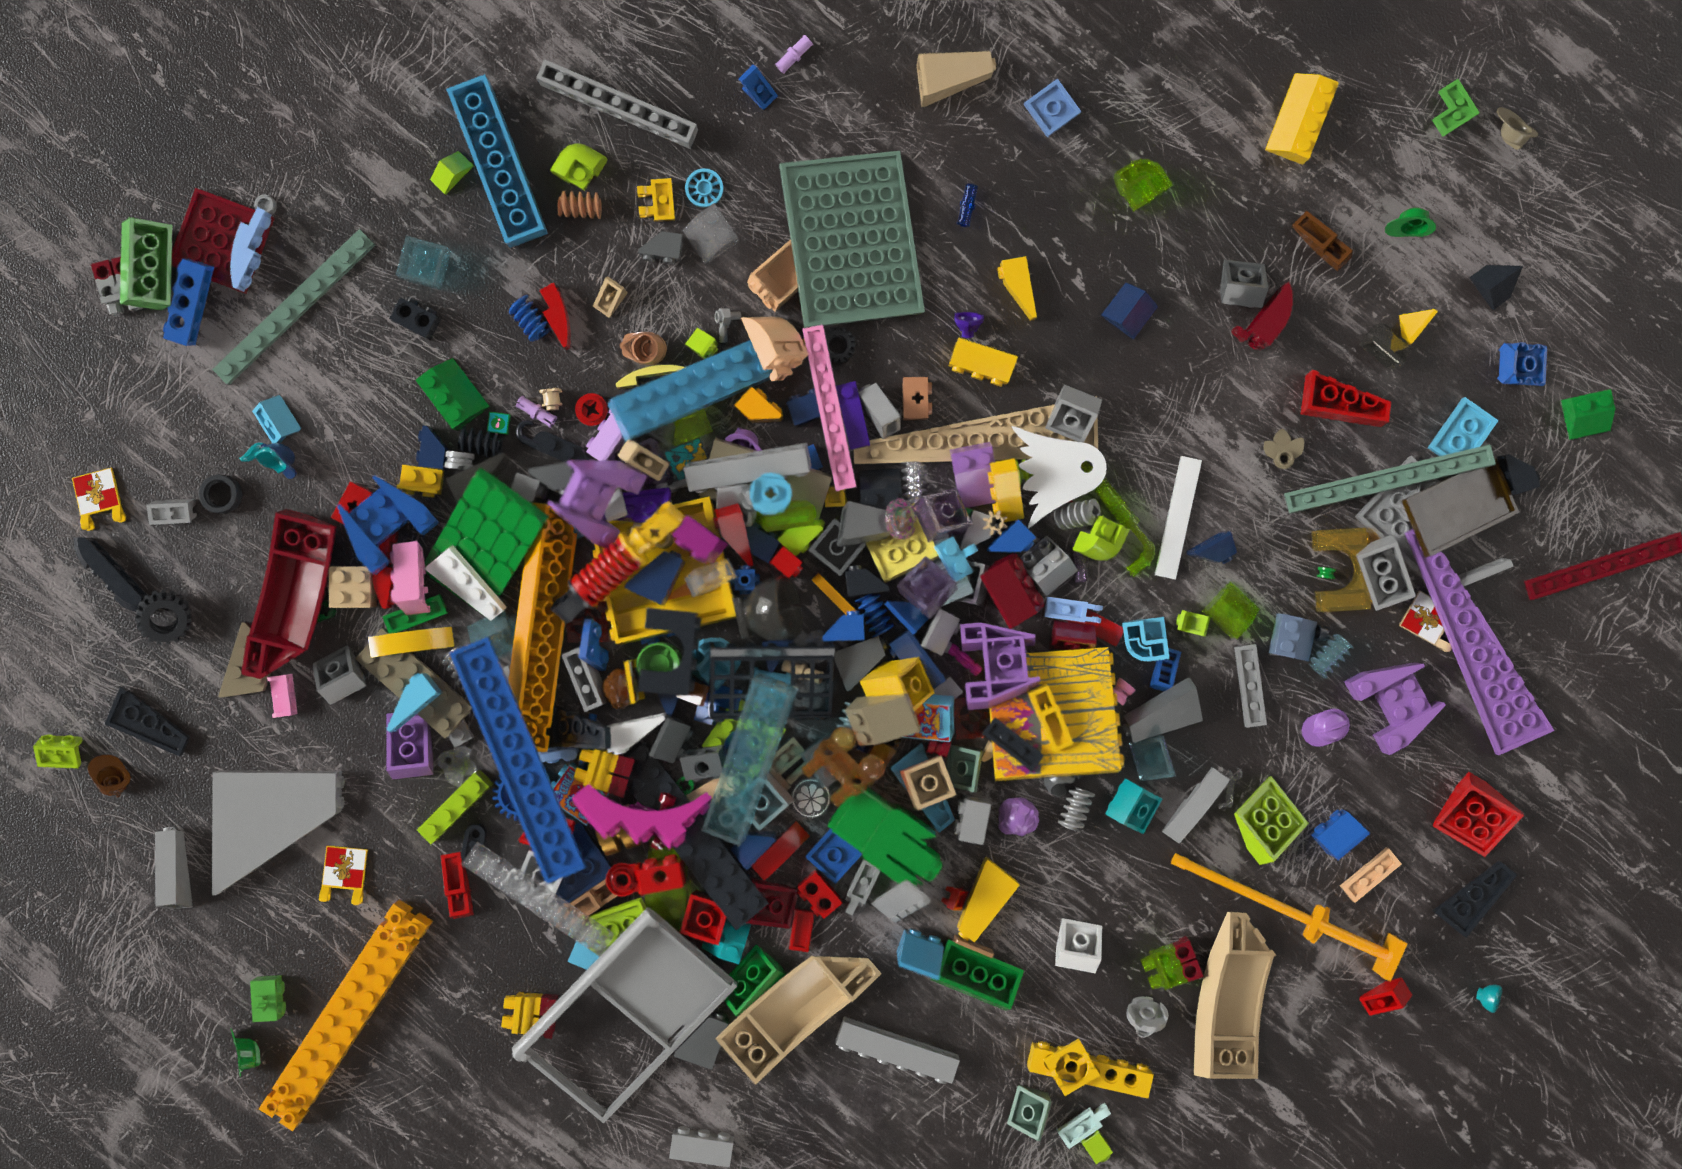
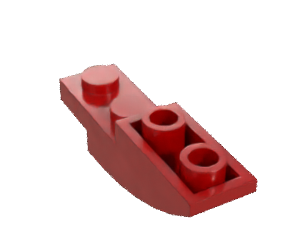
M398 531L378 546L389 559L390 553L393 552V544L397 543ZM391 563L377 575L372 574L377 598L382 608L386 609L392 608V605L395 604L391 596V592L394 590V583L391 580V571H394V568L390 567Z

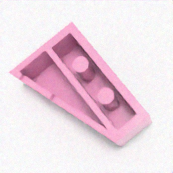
M418 541L393 544V552L390 553V559L394 571H391V580L394 583V590L391 592L392 601L406 615L431 612L430 606H427L425 603L424 594L428 593V587H424V574H426V570L424 569L425 561L422 546Z

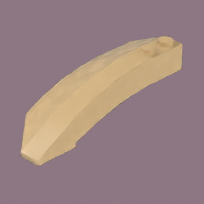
M811 956L761 995L715 1039L756 1085L800 1042L850 1002H853L882 973L868 958Z

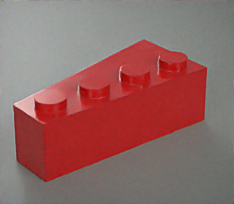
M1311 370L1305 376L1301 415L1382 427L1389 422L1390 401L1368 392L1364 393L1355 389L1356 387L1340 383L1336 381L1337 379L1321 375L1315 370Z

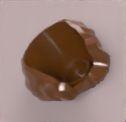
M616 668L606 676L602 684V691L607 701L613 705V708L625 709L631 705L626 670Z

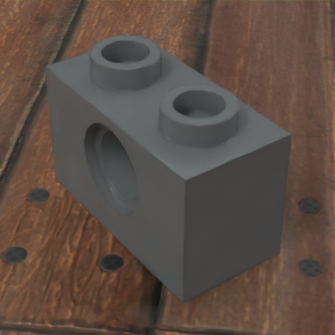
M724 745L685 750L680 757L686 781L693 780L696 782L709 777L718 779L723 777L729 768ZM702 762L706 763L708 767H705Z

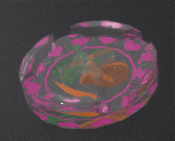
M903 498L892 500L886 509L885 522L887 530L893 538L899 540L907 539L915 531V527H913L914 522H916L915 509L908 500L905 501Z

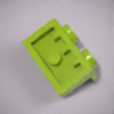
M51 734L41 736L33 746L37 767L79 768L82 763L78 746L83 741L82 737H74L72 735L53 736Z

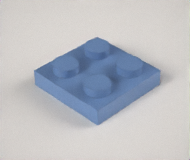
M1058 78L1024 102V106L1047 138L1081 113V110Z

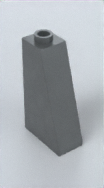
M1191 678L1181 681L1124 715L1125 724L1122 727L1125 735L1130 736L1134 743L1203 721L1197 688Z

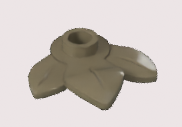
M1283 428L1275 434L1273 441H1264L1265 454L1272 458L1274 464L1280 469L1291 467L1294 463V458L1299 457L1304 449V439L1297 438L1291 440L1289 434ZM1282 455L1286 457L1285 463L1280 460Z

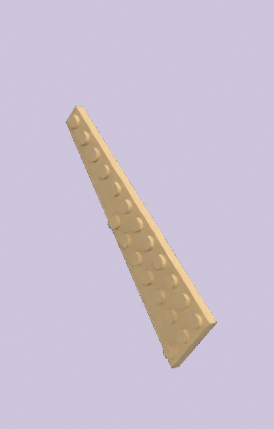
M1054 405L889 436L885 439L869 440L870 446L854 449V464L952 462L950 449L990 442L992 445L995 461L1013 458L1016 460L1031 459V456L1025 454L1020 449L1022 447H1029V445L1015 433L1012 426L1045 437L1067 441L1075 440L1045 429ZM1096 418L1084 443L1090 444L1097 449L1098 418Z

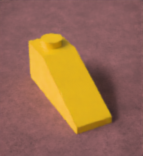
M1026 256L1002 260L1000 267L997 268L999 279H1003L1004 286L1030 321L1035 320L1037 315Z

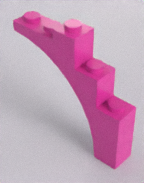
M590 784L573 796L574 806L604 839L609 836H615L621 830L620 827H622L634 842L639 844L641 841L646 842L653 835L652 832H654L669 850L673 846L678 847L685 841L686 829L684 826L688 828L694 823L697 815L705 814L711 808L712 797L706 792L694 801L678 808L664 811H642L630 809L610 801L599 794Z

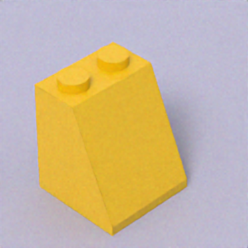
M920 657L882 662L860 681L866 697L908 694L914 711L934 694Z

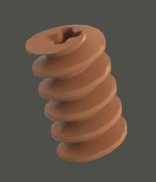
M562 191L558 199V216L561 217L564 212L565 217H570L572 213L573 217L577 218L580 213L582 218H586L587 214H589V217L593 219L597 214V217L601 219L602 202L598 192H595L594 198H591L590 192H587L586 197L583 198L580 191L577 197L574 196L573 191L570 192L569 197L566 196L565 191Z

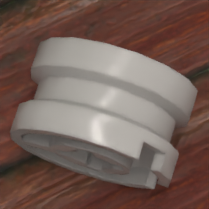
M446 451L445 457H447V462L444 463V468L473 471L472 460H474L475 454Z

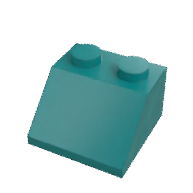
M1124 779L1105 814L1121 824L1144 834L1163 799L1141 786Z

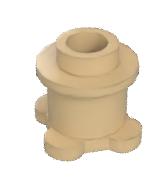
M562 389L539 390L544 400L542 407L546 408L547 411L559 410V406H562L559 397Z

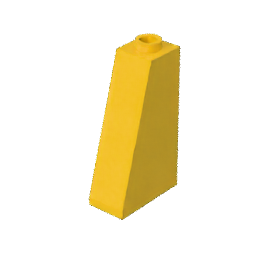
M985 857L957 924V928L960 931L958 934L966 941L970 939L974 943L1020 886L1017 880L988 857Z

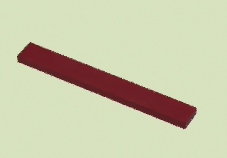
M1675 532L1524 580L1529 599H1538L1682 553L1681 532Z

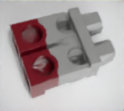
M121 257L92 263L91 268L101 296V304L107 305L110 315L123 314V307L120 304ZM128 305L130 311L143 309L142 307Z

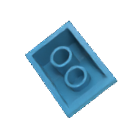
M910 928V931L904 929L896 951L899 966L938 980L944 950L943 943L940 942L941 939L929 935L928 938L921 935L922 932Z

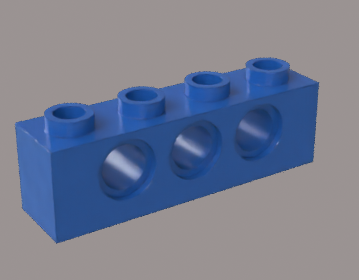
M182 259L179 263L177 282L174 283L172 289L174 295L168 307L169 316L163 327V339L185 346L196 345L214 266L193 259ZM191 277L194 280V285L192 287L189 284V279ZM186 297L189 299L188 307L185 305L184 302ZM181 317L184 319V326L180 324Z

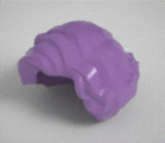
M1022 797L1008 798L1002 802L999 807L998 824L1001 832L1010 835L1017 834L1022 837L1036 830L1039 818L1038 810L1033 803Z

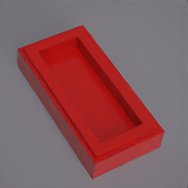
M795 908L789 950L809 953L815 915L813 911Z

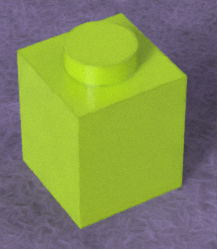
M1099 1130L1081 1141L1096 1164L1107 1161L1113 1153Z

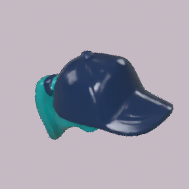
M256 443L240 457V460L243 462L256 459L264 467L274 469L277 473H282L288 479H293L297 475L296 470L292 466L295 461V454L288 446L281 443L268 445Z

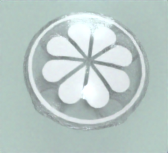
M805 778L799 781L791 792V796L794 799L791 804L794 810L805 818H817L823 815L831 803L829 788H822L816 778Z

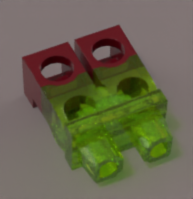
M1187 936L1179 938L1178 941L1151 950L1149 951V956L1141 959L1145 972L1154 968L1157 971L1156 975L1148 977L1152 990L1161 987L1167 990L1171 987L1204 977Z

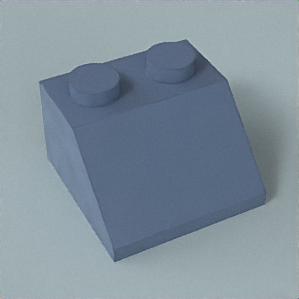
M1277 613L1268 653L1309 661L1317 622Z

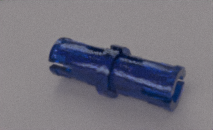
M965 185L964 196L959 205L961 207L957 222L959 226L970 227L972 212L976 207L974 203L978 190L977 185Z

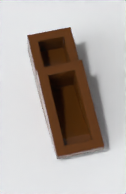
M1308 211L1292 225L1301 238L1336 271H1339L1352 258L1353 250L1341 242L1335 232Z

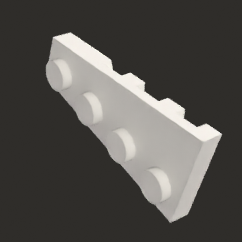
M453 545L424 568L490 621L507 608Z

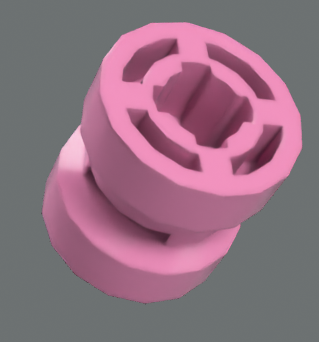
M1122 678L1116 681V686L1113 688V693H1117L1118 703L1122 706L1127 702L1126 698L1136 691Z

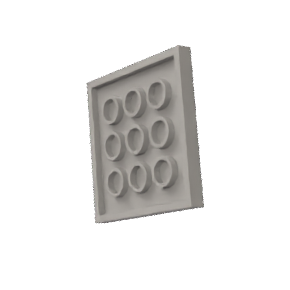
M1409 456V457L1403 462L1402 465H1406V464H1410V463H1414V462H1418V461H1417L1415 458H1413L1412 456ZM1438 479L1376 493L1355 516L1379 539L1392 535L1398 542L1403 560L1415 571H1418L1419 567L1404 533L1413 528L1410 521H1405L1393 505L1412 490L1419 489L1422 491L1439 483Z

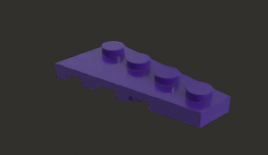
M670 488L642 490L639 494L633 492L622 493L628 515L615 519V521L645 523L666 502L671 503ZM604 513L602 519L607 520Z

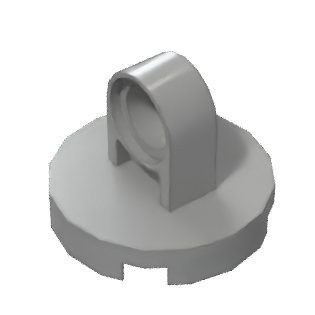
M1141 996L1134 998L1127 1008V1019L1134 1026L1137 1035L1140 1037H1148L1154 1032L1161 1031L1166 1026L1168 1020V1010L1164 1004L1160 1002L1159 1005L1151 997Z

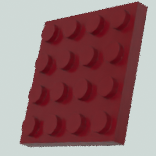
M195 188L172 249L171 266L178 268L182 259H193L214 266L212 282L242 292L234 288L232 284L231 254L240 223L242 222L249 226L256 210ZM272 216L269 227L264 230L261 236L262 242L260 246L255 249V252L260 255L275 219ZM249 287L242 293L247 294Z

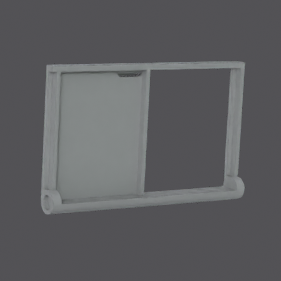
M646 908L512 1047V1055L519 1062H530L602 1123H605L737 987V982L651 908ZM589 985L665 1048L606 1109L530 1048Z

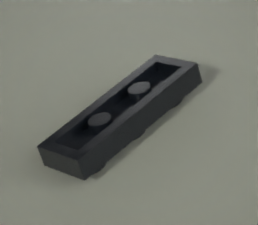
M995 717L982 733L1031 772H1033L1045 756Z

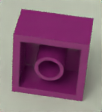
M688 515L672 534L677 539L675 541L676 544L689 552L692 550L691 555L704 564L707 562L714 564L728 545Z

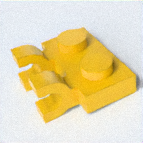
M671 178L652 179L651 186H637L638 198L652 196L653 206L639 207L640 218L654 216V222L675 221Z

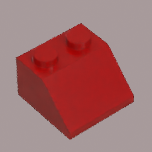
M695 890L690 894L680 933L719 945L727 917L708 893Z

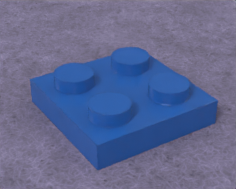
M830 828L805 857L836 884L859 859L862 852L833 833Z

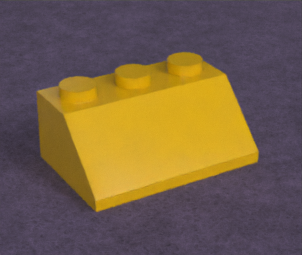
M958 338L949 367H952V371L963 374L968 372L972 374V378L978 380L986 378L991 380V384L1002 387L1003 384L1006 385L1009 382L1018 356Z

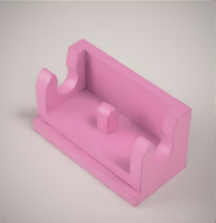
M286 674L267 677L271 686L274 709L273 718L298 714L293 675Z

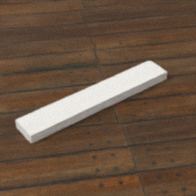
M1184 456L1180 457L1155 571L1157 576L1176 579L1202 460Z

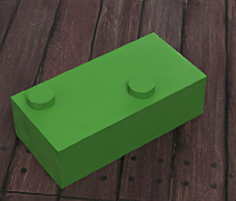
M131 217L122 223L120 304L156 310H164L170 306L172 225Z

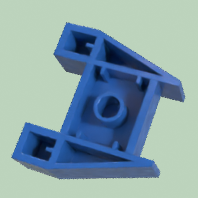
M374 475L372 478L380 486L376 492L350 513L340 504L337 507L358 559L371 574L377 575L391 563L390 559L378 546L409 521L422 535L427 534L440 522L425 505Z

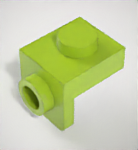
M1182 610L1176 620L1177 630L1206 637L1210 617Z

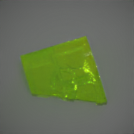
M704 409L674 421L675 434L672 443L676 446L713 431Z

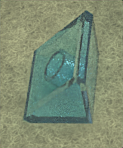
M505 610L491 621L485 617L467 626L471 644L490 636L498 656L513 649L515 629Z
M1156 735L1134 743L1129 742L1140 781L1176 776L1163 735Z

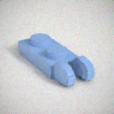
M1046 597L1044 617L1101 623V618L1087 617L1086 613L1087 608L1100 611L1103 609V606L1088 604V602Z
M554 746L548 747V752L538 753L542 762L555 763L561 758L565 761L575 760L579 748Z

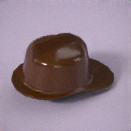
M104 754L97 756L88 765L89 776L104 795H115L118 798L130 783L131 776L123 763L113 755Z

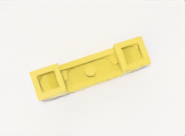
M676 365L645 367L620 379L616 383V388L621 390L639 387L638 379L669 375L686 367Z

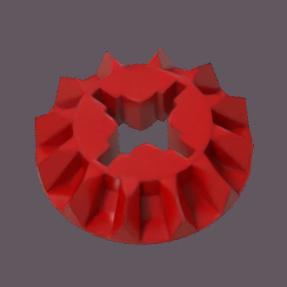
M585 394L576 403V416L585 425H599L606 419L608 413L607 402L598 394ZM596 403L595 409L599 415L592 413L588 416L589 410H587L585 405L592 407Z

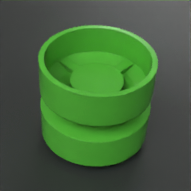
M668 642L650 644L638 655L636 662L637 672L640 676V670L643 669L672 671L682 662V655L674 645Z

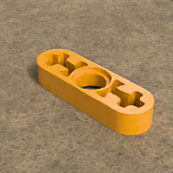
M819 573L812 579L846 615L847 611H856Z

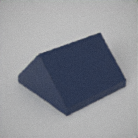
M1125 283L1101 316L1134 339L1158 306L1146 291Z

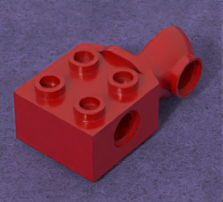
M677 854L667 855L663 860L649 858L642 864L640 862L634 864L618 863L613 865L606 874L607 888L612 894L617 896H628L638 891L640 895L682 888L687 881L684 862L680 856L677 857ZM658 871H664L666 876L660 875ZM618 875H626L628 882L621 883L618 880Z

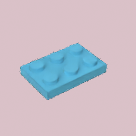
M1464 397L1437 433L1428 449L1438 456L1480 447L1499 420Z

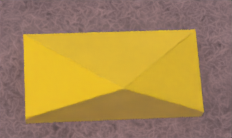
M1432 309L1399 315L1402 344L1404 346L1412 344L1438 311Z

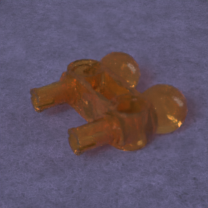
M842 726L836 728L828 740H824L819 744L818 749L814 751V758L802 767L803 773L810 778L823 766L843 785L830 797L837 807L851 795L857 796L862 794L872 781L880 779L885 772L884 762L876 755L864 757L858 765L846 753L855 746L856 736L852 729ZM825 750H831L833 751V754L827 756L823 752ZM858 778L862 783L856 785L852 783V780Z

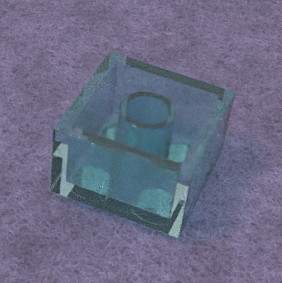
M406 236L395 276L404 281L441 290L451 250L443 245Z

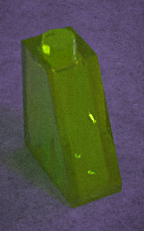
M808 500L790 501L784 512L775 515H766L759 511L756 513V522L767 532L814 525V518H816V508Z

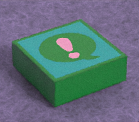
M489 412L487 432L508 435L511 415Z

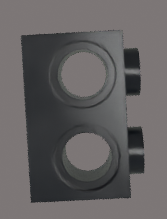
M400 297L389 319L431 340L441 321V318L436 316L437 312L427 306L425 310L418 307L419 302L410 297L407 300ZM411 308V314L408 317H404V310ZM429 317V324L422 327V319Z

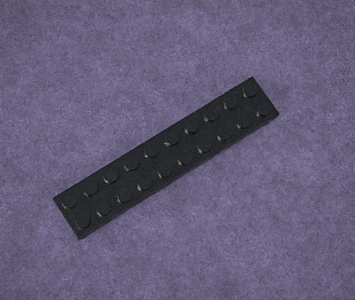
M645 742L626 756L627 758L635 759L630 776L617 775L628 779L626 787L640 804L659 811L661 802L658 800L662 792L669 793L677 798L674 806L668 809L678 808L691 802L657 758L649 756L651 749ZM699 814L695 817V821L688 828L684 826L686 829L685 841L678 847L673 846V848L733 927L738 930L765 908L769 902L706 820Z

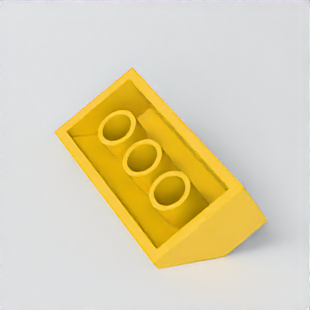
M1295 73L1265 150L1302 165L1308 161L1339 82L1322 75Z

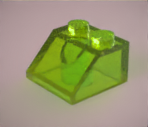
M1229 581L1203 609V612L1229 637L1238 639L1252 624L1260 608Z

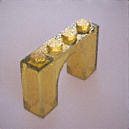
M1366 528L1312 531L1313 551H1342L1350 557L1354 565L1353 578L1346 587L1339 590L1315 591L1316 612L1371 609L1373 602L1356 556L1369 544L1370 537L1369 533L1366 532Z

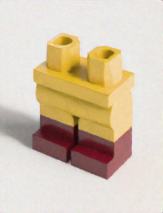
M582 749L579 760L588 762L589 766L587 771L576 768L573 778L582 782L585 786L590 784L594 789L623 798L628 779L611 775L609 772L629 777L635 759L596 749L593 751Z
M518 992L517 995L505 996L504 1008L514 1009V1014L503 1015L501 1027L512 1029V1034L519 1033L525 1035L558 1000L559 995ZM556 1021L541 1036L552 1039L555 1034Z

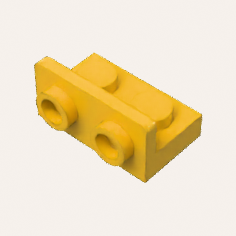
M402 465L400 485L397 484L396 488L402 489V492L405 494L414 495L415 491L422 492V496L434 498L435 494L441 495L444 470Z

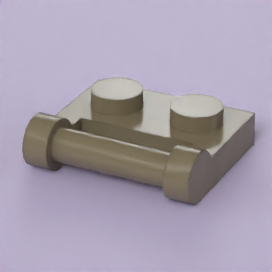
M794 737L763 763L786 791L791 788L793 782L809 769L804 762L786 779L782 776L787 769L801 758L800 753L805 751Z

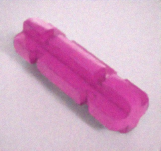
M952 644L948 653L952 657L955 656L959 663L965 668H969L970 672L977 676L982 671V667L978 663H974V660L965 652L960 651L958 646Z

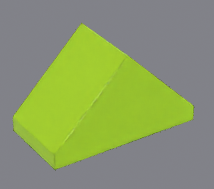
M457 151L439 160L430 180L446 195L473 168V164Z

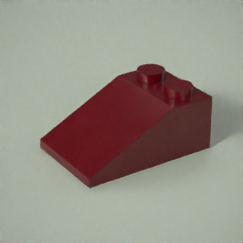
M750 877L769 904L746 923L790 929L798 898L797 891L799 889Z

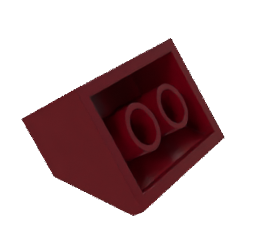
M1016 552L997 560L980 575L1009 629L1037 614L1045 606L1042 595L1038 593L1033 579L1028 575L1023 561Z

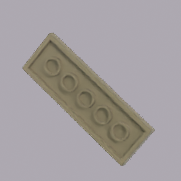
M381 628L375 636L389 633L385 628ZM368 643L356 657V660L399 698H401L405 687L410 683L411 677L417 673H428L443 693L422 709L418 715L445 739L453 733L473 709L471 704L412 652L371 658Z

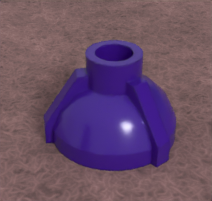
M974 312L955 313L954 321L956 326L962 331V337H974V332L978 330L984 321V315Z

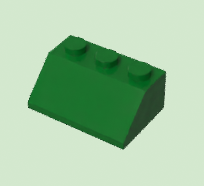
M454 358L430 368L416 379V382L453 430L459 431L490 407Z
M755 945L729 974L737 982V987L724 1001L734 1015L738 1017L787 973L761 947Z

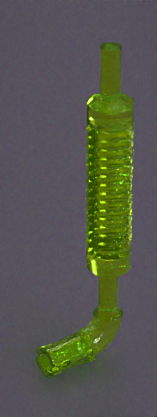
M1084 461L1081 464L1083 472H1091L1093 464L1090 465L1087 461ZM1104 477L1100 485L1094 489V492L1097 493V496H1100L1099 498L1107 505L1106 507L1109 508V511H1112L1111 513L1114 514L1113 516L1116 517V520H1119L1118 522L1129 530L1131 529L1143 545V552L1139 554L1140 557L1126 567V570L1130 571L1129 574L1135 577L1145 567L1151 565L1156 553L1155 545L1137 525L1140 522L1136 514H1133L1134 512L1131 511V508H1128L1129 506L1126 505L1124 499H1121L1122 497L1119 496V493H1116L1117 490H1114L1115 488L1112 487V484H1109L1110 481H1107V478Z

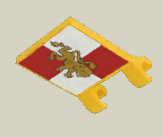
M113 468L72 478L81 516L80 525L83 530L91 531L95 529L90 515L112 510V518L115 522L121 523L126 521Z
M637 659L624 662L631 704L645 699V692L638 691L635 673Z
M326 846L319 901L326 902L331 899V888L354 890L351 900L353 905L362 904L368 849Z

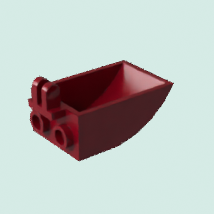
M1290 281L1276 290L1246 330L1241 326H1236L1231 330L1232 335L1239 339V342L1242 343L1247 340V344L1254 350H1262L1272 344L1286 326L1291 315L1293 296Z

